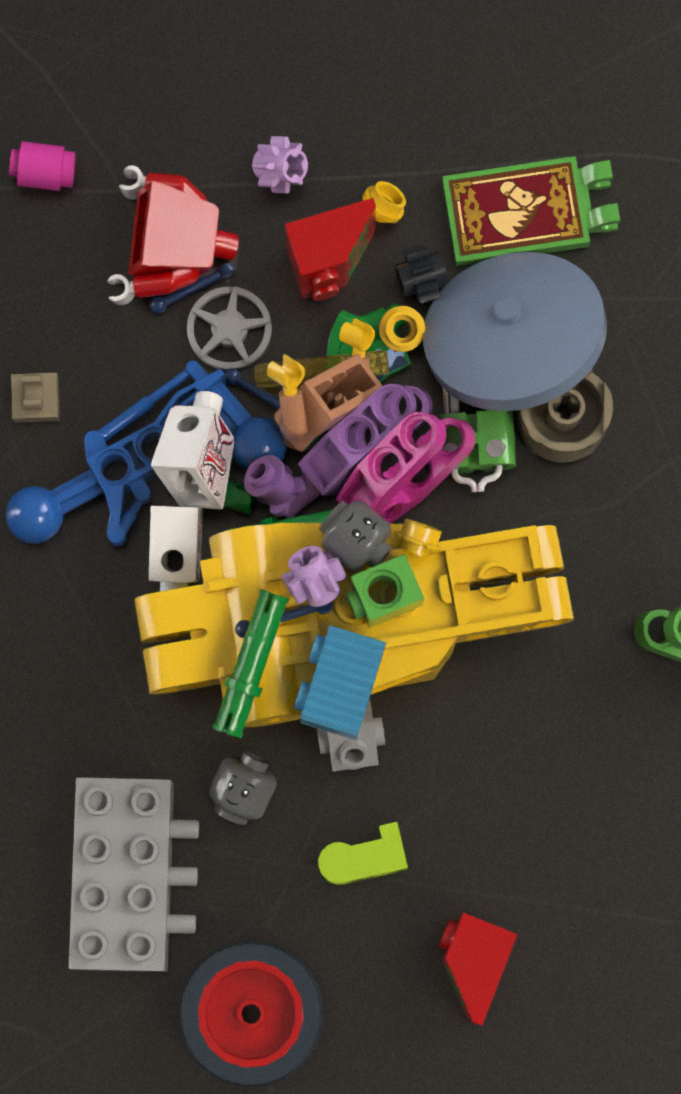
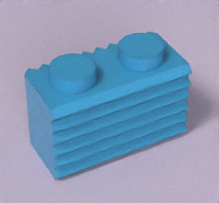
M329 625L326 637L317 634L309 658V663L317 665L312 683L302 681L294 709L303 711L300 723L357 740L386 642Z

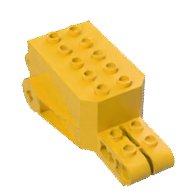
M322 523L255 525L215 534L209 538L212 559L200 561L204 584L150 593L135 598L134 602L141 642L156 643L191 637V640L157 645L143 650L149 693L166 694L221 684L224 699L227 687L223 685L226 676L231 677L244 640L237 636L235 626L241 620H251L259 596V590L262 589L288 598L289 602L286 604L284 612L308 605L306 600L300 604L296 603L293 595H290L282 575L291 571L288 561L298 550L308 546H318L322 552H325L321 545L323 533L319 531ZM390 524L391 535L386 543L392 547V550L382 563L400 555H406L424 596L423 605L369 628L364 617L356 620L345 593L352 590L350 585L351 576L371 567L367 565L358 572H350L343 567L347 578L337 581L340 586V593L333 600V608L330 613L320 615L314 612L279 624L259 683V687L263 689L260 698L254 697L245 727L266 726L301 718L303 711L294 709L302 681L312 683L317 665L309 663L310 654L317 634L326 637L329 625L386 642L371 692L372 695L391 687L434 680L452 655L456 643L547 628L573 621L574 616L566 577H540L523 582V579L549 575L564 569L556 526L536 527L533 525L438 542V545L441 547L439 551L430 550L429 556L423 557L401 549L403 539L396 537L395 532H401L403 524ZM513 581L508 585L490 588L482 587L479 590L470 591V588ZM377 582L368 590L370 598L378 604H388L396 598L395 589L387 582Z

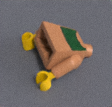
M356 318L353 319L352 324L345 322L340 330L339 339L341 342L353 347L352 354L347 355V360L307 380L299 388L297 387L305 376V369L299 362L284 354L282 366L274 361L269 363L267 376L283 386V390L279 392L280 409L274 414V417L287 447L304 452L316 445L332 428L375 391L383 387L370 370V356L366 354V350L371 346L375 337V331L369 324Z

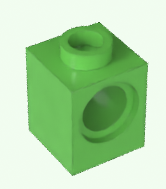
M405 554L351 576L350 585L352 590L345 593L356 620L364 617L369 628L422 606L424 602V596ZM377 582H387L395 589L396 598L384 605L375 603L369 596V588Z

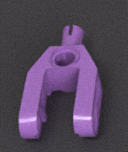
M400 384L384 385L375 391L332 428L298 463L302 473L299 477L306 482V490L289 505V510L284 516L286 518L296 517V514L319 495L325 497L338 494L356 466L406 416L416 411V398L413 393L422 402L421 412L432 414L433 403L429 393L420 387L403 386ZM404 396L407 407L404 414L401 415L399 403ZM426 421L419 422L415 426L413 433L425 424ZM369 427L371 439L367 444L365 441V431Z

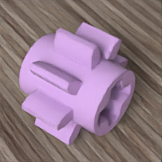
M271 136L270 145L258 144V151L254 155L252 164L253 171L257 178H259L258 185L261 187H271L272 193L286 194L290 191V185H302V179L305 177L308 169L306 155L301 151L303 145L301 143H290L288 137Z
M308 546L295 552L288 561L291 571L282 575V579L296 603L300 604L306 600L307 604L313 607L323 606L333 601L340 593V586L337 581L347 578L339 558H334L327 551L322 552L318 546Z

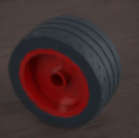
M256 941L239 942L213 952L192 972L181 996L179 1009L180 1028L190 1054L210 1075L235 1086L261 1087L287 1078L297 1071L310 1057L317 1045L322 1030L323 1003L318 985L312 974L293 954L269 943ZM253 1004L260 1009L261 1015L257 1022L250 1024L244 1021L245 1016L242 1015V1011L245 1006Z

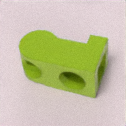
M394 822L379 826L381 839L352 846L343 842H334L327 845L321 851L318 859L322 876L330 883L344 885L408 870L398 823Z

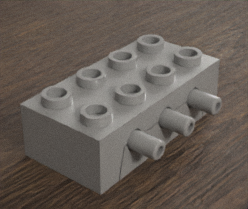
M76 777L69 969L168 972L169 933L195 934V915L170 914L171 886H196L198 882V869L196 867H171L172 838L197 839L199 837L198 820L173 819L174 783L171 780Z

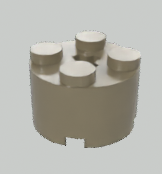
M591 369L575 387L558 398L532 408L517 410L518 430L527 449L546 460L560 463L573 462L590 455L601 443L613 414L612 395L606 383ZM559 405L567 406V411L571 414L570 419H562L560 413H557Z

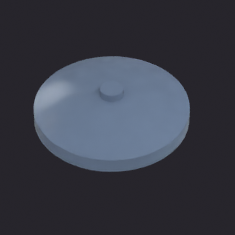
M517 252L483 260L454 277L439 292L440 298L434 299L425 319V332L423 333V346L430 369L438 383L449 394L474 407L494 411H513L532 408L554 400L584 379L597 362L603 350L607 334V319L596 285L579 267L565 259L545 253Z

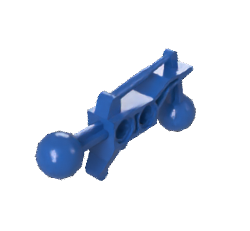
M190 361L187 363L185 370L150 396H144L100 430L89 431L85 435L86 461L90 470L51 491L37 486L20 489L11 497L6 506L5 520L8 529L16 538L25 543L38 544L49 540L58 532L63 523V515L104 493L110 511L107 538L115 547L124 545L127 540L126 533L137 518L136 513L142 504H147L151 500L152 495L146 483L158 477L151 467L152 459L144 455V449L151 441L160 439L170 409L174 406H193L196 393L200 391L213 392L222 397L223 403L220 416L234 436L232 458L236 465L244 471H247L254 461L265 455H274L283 461L288 447L284 443V437L278 424L267 418L252 417L226 387V376L221 369L208 375L198 362ZM189 377L193 379L195 383L174 394L155 422L107 446L106 441L154 407L153 404ZM113 462H122L128 466V470L121 480L110 481L104 477L106 466ZM132 491L135 500L130 508L125 510L127 493Z

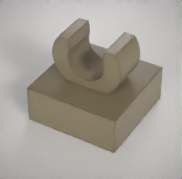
M57 373L11 374L12 419L14 423L60 421L59 376Z

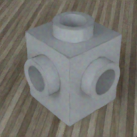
M370 698L357 740L317 729L320 754L330 753L332 772L347 769L356 770L362 767L379 765L377 746L385 745L382 717L373 718Z

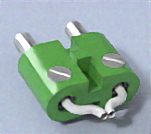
M442 388L444 414L436 417L439 420L449 417L465 420L472 426L475 432L473 450L450 474H452L456 482L469 485L471 492H484L485 485L488 482L497 480L502 470L516 467L513 411L494 410L476 411V414L469 415L465 412L459 413V400ZM450 426L446 429L447 436L444 444L445 449L449 452L456 450L462 439L459 429L456 426ZM474 470L495 471L492 475L482 478L478 483V488L474 480L459 475L474 473Z

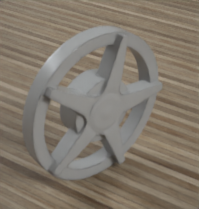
M220 287L207 292L194 304L187 320V335L190 346L196 356L208 366L223 371L229 368L240 370L254 364L265 353L271 340L272 324L266 306L255 294L239 287ZM231 295L227 310H223L216 315L201 310L211 300ZM237 296L253 303L263 318L245 319L237 311ZM197 316L211 325L212 338L203 349L197 344L194 335V325ZM265 326L264 337L260 346L248 357L243 345L248 330ZM219 345L226 348L234 347L243 360L222 362L209 357L207 354Z

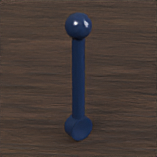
M232 262L226 263L219 267L217 271L197 280L192 285L179 289L165 297L156 296L152 298L149 304L150 309L157 314L163 313L167 305L219 279L228 278L235 274L237 270Z
M229 368L224 372L228 385H238L280 409L278 398L242 378L240 371L236 368Z
M333 601L323 606L313 607L305 605L285 611L280 623L314 612L320 615H327L333 608ZM241 620L236 624L235 632L240 638L244 639L250 623L249 620Z

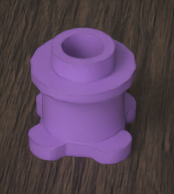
M265 455L249 466L244 477V488L251 496L256 497L261 504H268L270 512L279 517L285 515L289 510V505L295 498L305 492L306 482L300 477H293L292 470L284 465L278 457Z

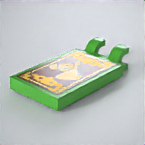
M576 156L442 176L456 267L477 264L483 260L508 253H552L585 248L590 245V233L618 231V223H620L618 204H608L591 209L588 191L611 187L610 180L613 179L610 160L595 162L578 169Z

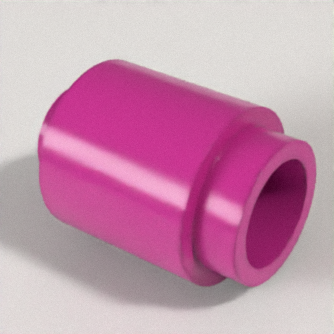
M22 141L20 150L12 149L9 176L17 177V186L54 191H61V187L72 188L76 152L65 151V146Z

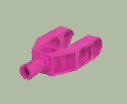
M414 412L409 414L356 466L336 500L339 503L344 500L347 504L356 500H362L392 524L422 502L471 453L475 444V432L472 426L465 420L451 417L439 420L436 416L428 413ZM421 421L428 422L431 429L424 436L422 435L415 444L413 440L415 426ZM450 426H456L461 432V443L456 450L449 452L444 447L447 436L446 429ZM389 453H394L399 461L382 473L381 463L383 458ZM429 463V476L422 483H417L413 477Z

